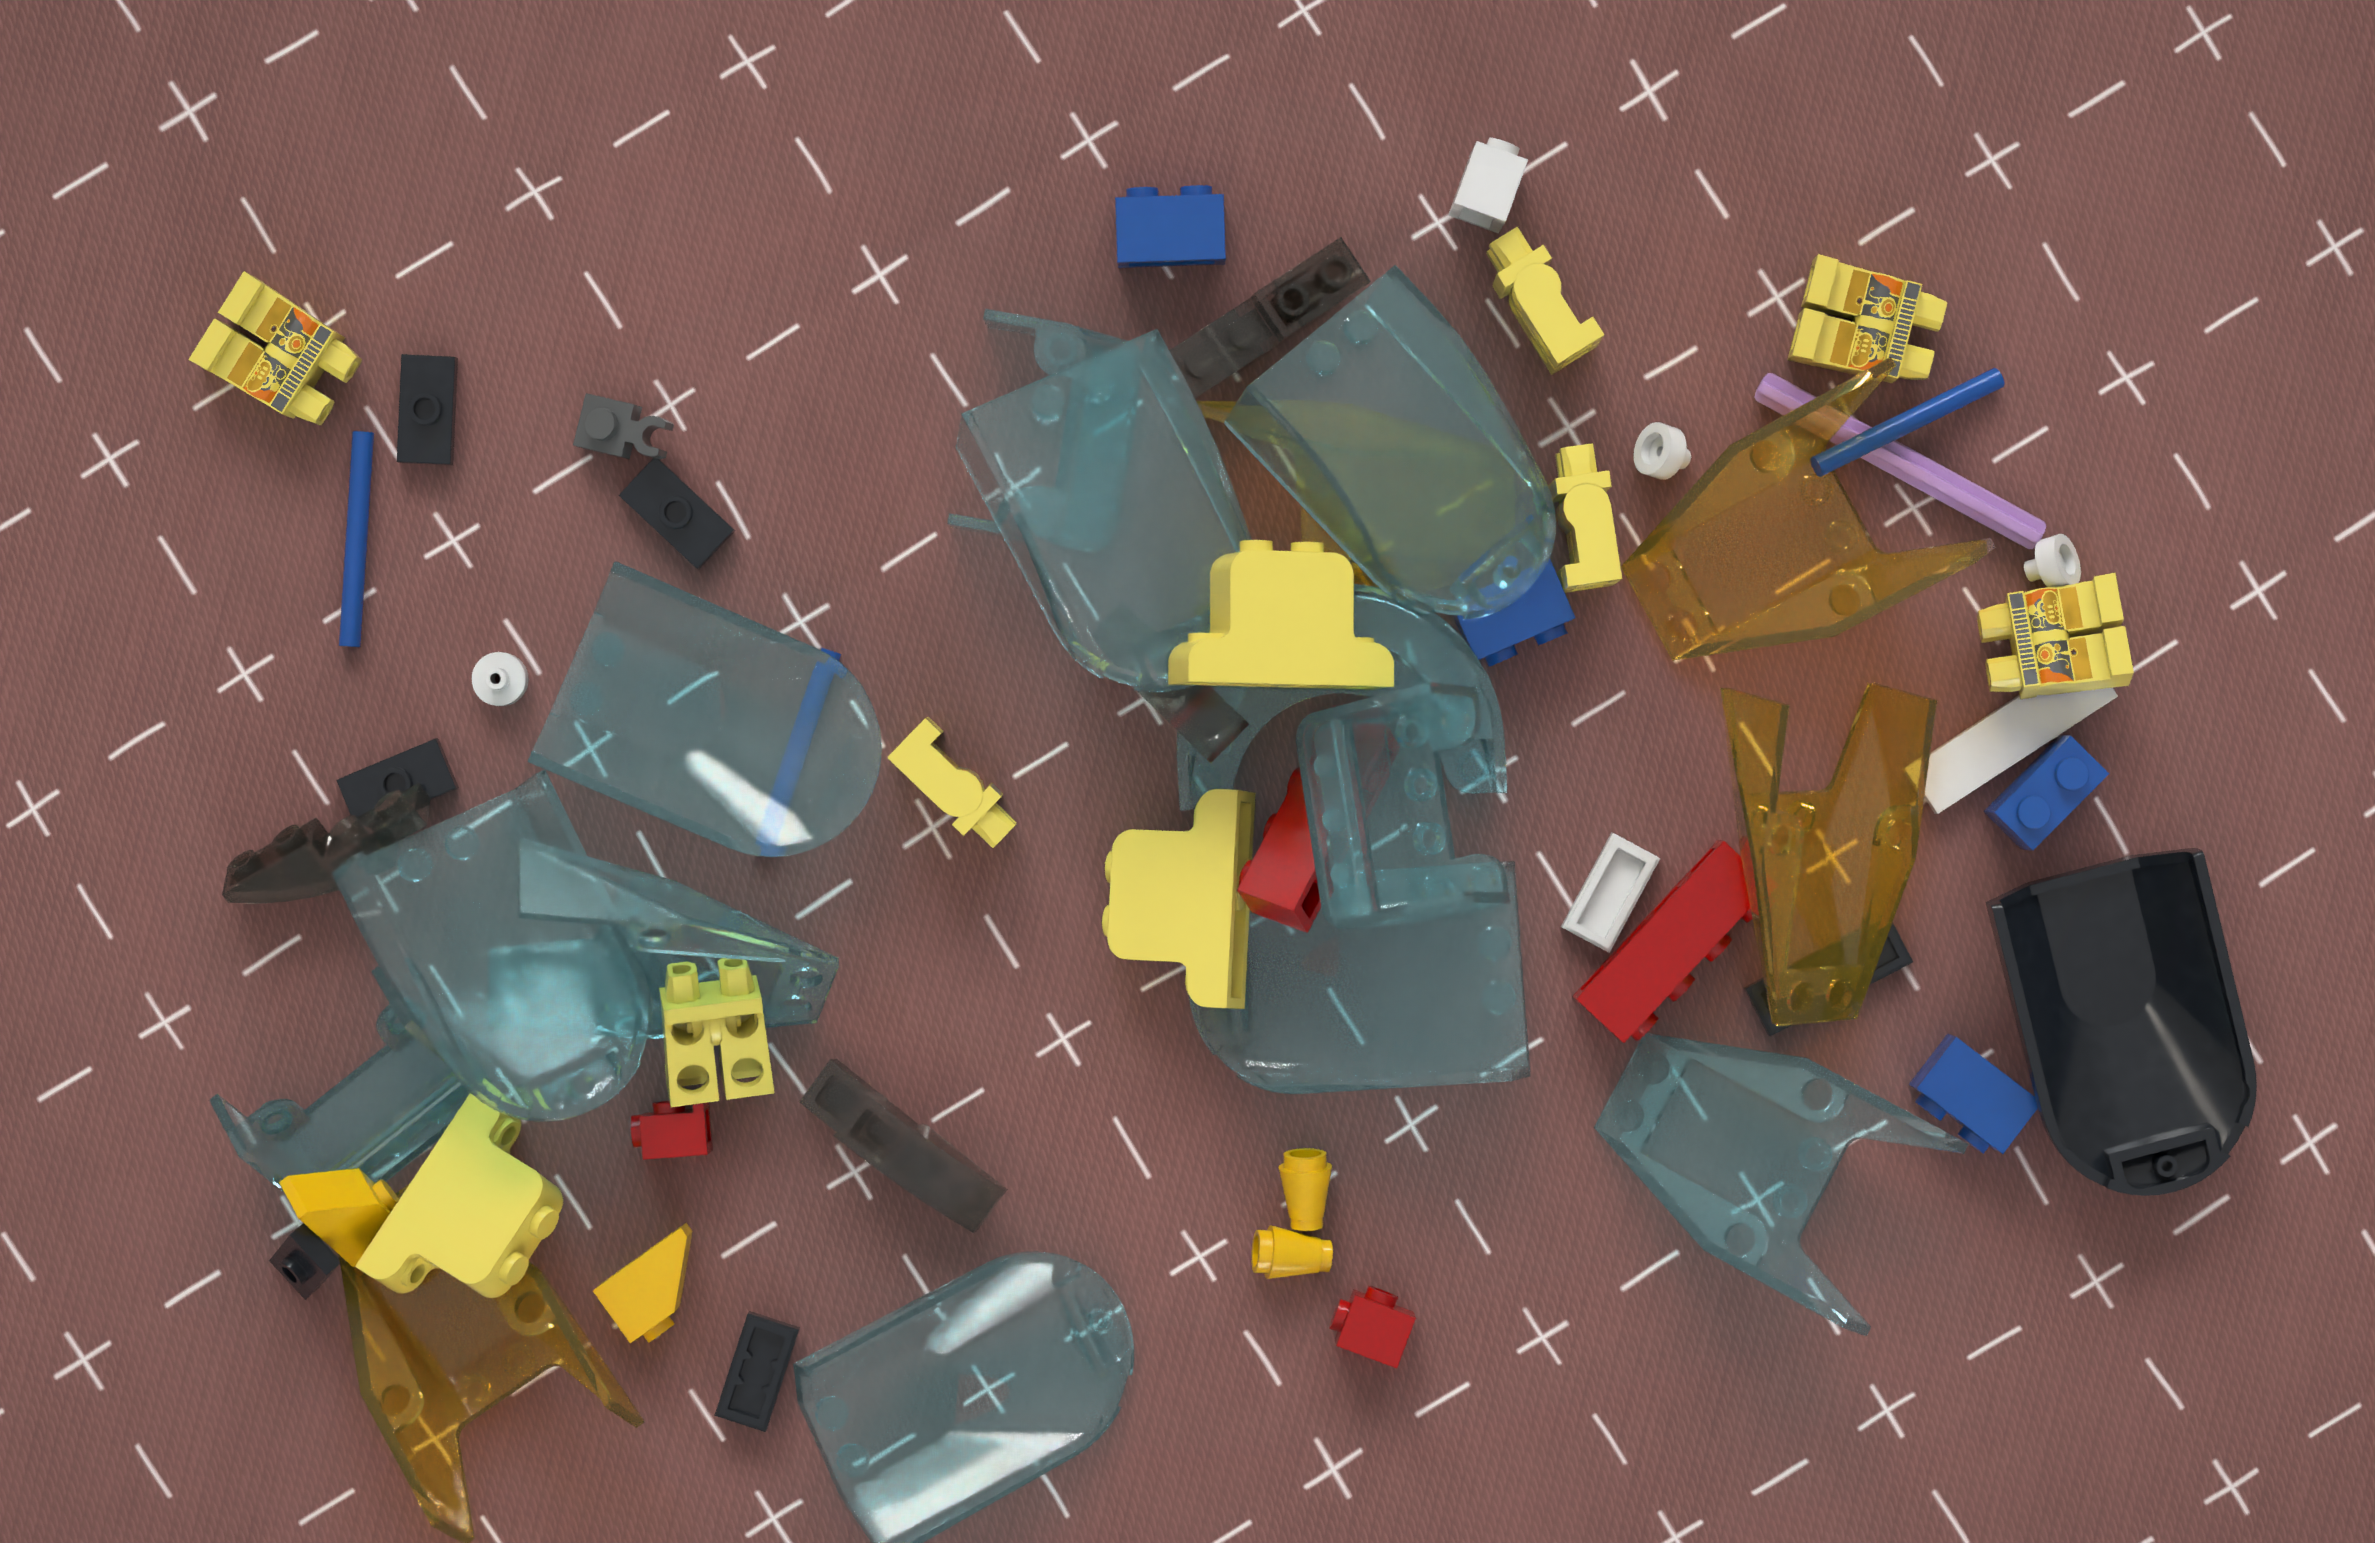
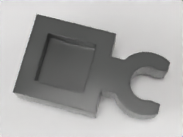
M586 393L573 446L630 460L634 444L636 450L642 455L654 459H664L667 456V451L653 447L650 437L659 428L673 431L674 424L658 416H647L639 421L642 407Z

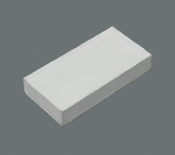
M1611 832L1561 927L1610 953L1660 858Z

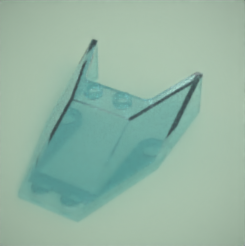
M520 838L518 843V919L605 925V928L600 936L591 939L489 949L487 953V1028L637 1039L664 1038L659 988L665 987L667 965L687 961L696 963L699 983L719 980L717 960L722 958L747 960L752 976H757L762 997L765 1028L817 1023L839 968V958L675 880Z
M1646 1033L1641 1038L1594 1126L1597 1132L1704 1251L1842 1328L1867 1336L1871 1326L1803 1251L1800 1244L1801 1234L1848 1146L1857 1139H1869L1961 1154L1965 1153L1969 1145L1808 1058Z

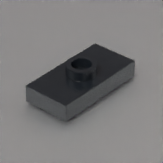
M401 354L397 440L398 463L453 465L457 357Z
M653 458L619 494L632 509L698 570L736 531L660 459Z
M437 738L336 780L357 830L459 788L441 743Z
M304 1223L288 1236L269 1260L305 1300L320 1288L340 1264V1259Z
M751 1311L748 1312L714 1416L763 1432L767 1431L800 1327Z

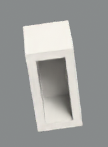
M1491 137L1488 139L1487 144L1476 141L1448 215L1499 233L1507 220L1528 159L1517 156L1520 148L1509 142Z

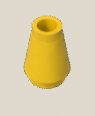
M1314 1148L1288 1150L1283 1154L1284 1163L1279 1165L1278 1168L1291 1228L1298 1231L1321 1229L1323 1227V1217L1332 1165L1327 1162V1153L1324 1150Z
M1272 1225L1267 1230H1256L1254 1233L1251 1251L1252 1270L1254 1273H1264L1266 1279L1329 1272L1333 1259L1331 1240H1323Z

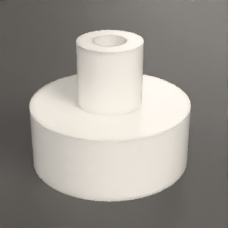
M1660 422L1648 425L1640 433L1634 447V463L1637 470L1642 474L1660 480L1669 479L1679 469H1685L1691 460V453L1687 449L1683 432L1678 428Z
M2064 534L2041 539L2035 546V559L2025 561L2024 563L2026 577L2031 582L2042 579L2047 587H2060L2076 584L2080 581L2081 567L2078 554L2070 539Z
M503 652L487 654L477 662L473 669V689L482 701L490 705H511L517 702L526 692L528 686L527 669L523 662L512 654ZM497 674L501 677V681L498 684L495 682Z

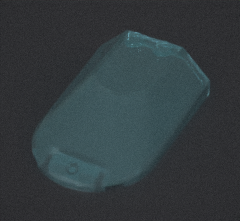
M614 561L594 613L527 762L733 850L755 856L779 857L814 849L838 836L856 819L867 804L875 787L881 765L882 743L878 720L865 689L857 678L838 660L804 642Z
M1041 1251L1012 1253L998 1257L793 1363L797 1403L840 1498L871 1543H923L1077 1456L1096 1442L1118 1415L1121 1409L1118 1404L1123 1394L1127 1377L1133 1374V1334L1126 1310L1112 1287L1094 1270L1078 1261L1055 1253Z

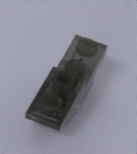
M1340 237L1255 292L1248 300L1164 353L1159 358V361L1188 404H1190L1310 326L1367 286L1371 280L1342 237Z
M417 783L403 792L394 790L386 794L377 802L373 809L359 817L350 815L343 818L331 829L330 833H328L317 818L300 827L298 825H291L282 830L269 845L256 852L247 850L230 862L227 867L222 896L228 903L262 904L288 902L328 894L369 880L395 867L398 842L427 826L431 798L421 785Z
M838 1059L829 1060L800 1100L804 1107L836 1131L834 1137L924 1203L973 1233L978 1231L1008 1190L929 1126L915 1122Z

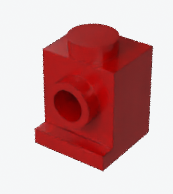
M670 1101L652 1103L653 1112L631 1116L632 1144L634 1148L642 1147L643 1160L708 1155L713 1151L709 1102L693 1104V1109H685V1106L671 1107Z

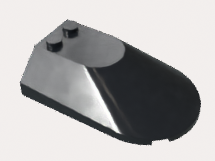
M2187 848L2130 855L2030 881L1985 902L2039 1114L2049 1139L2062 1157L2079 1173L2105 1186L2107 1189L2141 1196L2162 1195L2188 1188L2202 1181L2221 1167L2230 1157L2229 1153L2239 1140L2245 1126L2249 1127L2256 1102L2257 1082L2254 1059L2203 851L2198 848Z

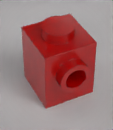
M1368 1286L1366 1293L1353 1289L1349 1301L1339 1299L1329 1329L1337 1332L1335 1337L1336 1346L1397 1369L1416 1316L1413 1311L1396 1305L1398 1296L1385 1290Z

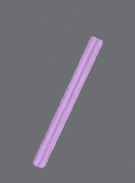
M1767 373L1763 377L1755 392L1754 398L1757 402L1836 445L1872 428L1773 373ZM1896 440L1860 457L2027 549H2033L2043 537L2046 529V523L2043 520Z

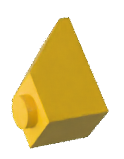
M359 1168L289 1175L279 1182L298 1219L352 1267L356 1266L399 1201L395 1192L383 1179L375 1183Z
M687 1222L593 1290L629 1343H632L642 1335L649 1343L675 1324L670 1315L681 1304L693 1232Z

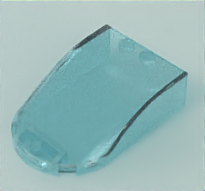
M1396 265L1248 385L1224 422L1228 429L1380 589L1394 600L1417 612L1433 616L1435 612L1461 615L1463 620L1480 618L1499 612L1513 604L1527 592L1541 575L1549 561L1556 535L1555 507L1548 484L1487 373L1464 340L1429 299Z
M1155 329L961 413L956 449L1061 645L1082 667L1097 677L1103 679L1105 676L1117 682L1135 686L1136 691L1143 692L1176 691L1194 686L1168 685L1169 656L1177 645L1188 641V633H1210L1211 567L1220 556L1240 552V541L1252 540L1231 480L1204 416L1158 329Z
M546 770L534 774L510 792L365 856L363 851L359 852L331 872L372 955L396 995L460 1083L482 1103L500 1113L521 1120L533 1122L563 1121L590 1112L608 1102L628 1084L641 1064L640 1059L645 1048L648 1033L651 1032L652 1001L648 982L642 966Z
M1515 861L1339 873L1308 933L1250 911L1245 1009L1202 1007L1197 1005L1189 995L1193 1019L1200 1036L1211 1053L1217 1055L1227 1067L1238 1075V1078L1258 1088L1283 1094L1507 1082L1530 1077Z

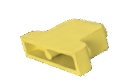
M1242 540L1240 541V552L1222 555L1213 563L1210 570V633H1188V641L1177 645L1172 650L1168 661V685L1374 690L1394 687V660L1390 651L1383 645L1375 643L1374 638L1355 637L1354 573L1352 565L1346 557L1339 553L1324 552V543L1293 542L1291 543V551L1273 550V541Z
M1232 789L1209 790L1202 795L1195 806L1192 829L1189 831L1126 830L1117 836L1113 843L1112 851L1108 853L1105 861V876L1107 882L1110 883L1109 905L1105 907L1102 916V929L1107 937L1110 950L1121 959L1182 963L1186 967V991L1191 999L1202 1007L1245 1009L1250 909L1237 889L1242 868L1247 861L1252 859L1256 796V793Z
M476 1083L355 1267L390 1290L400 1294L416 1289L433 1269L443 1270L487 1298L500 1297L512 1285L517 1284L525 1275L529 1259L541 1240L548 1237L555 1229L563 1205V1196L557 1186L533 1168L510 1155V1149L521 1130V1119L517 1111L494 1093Z

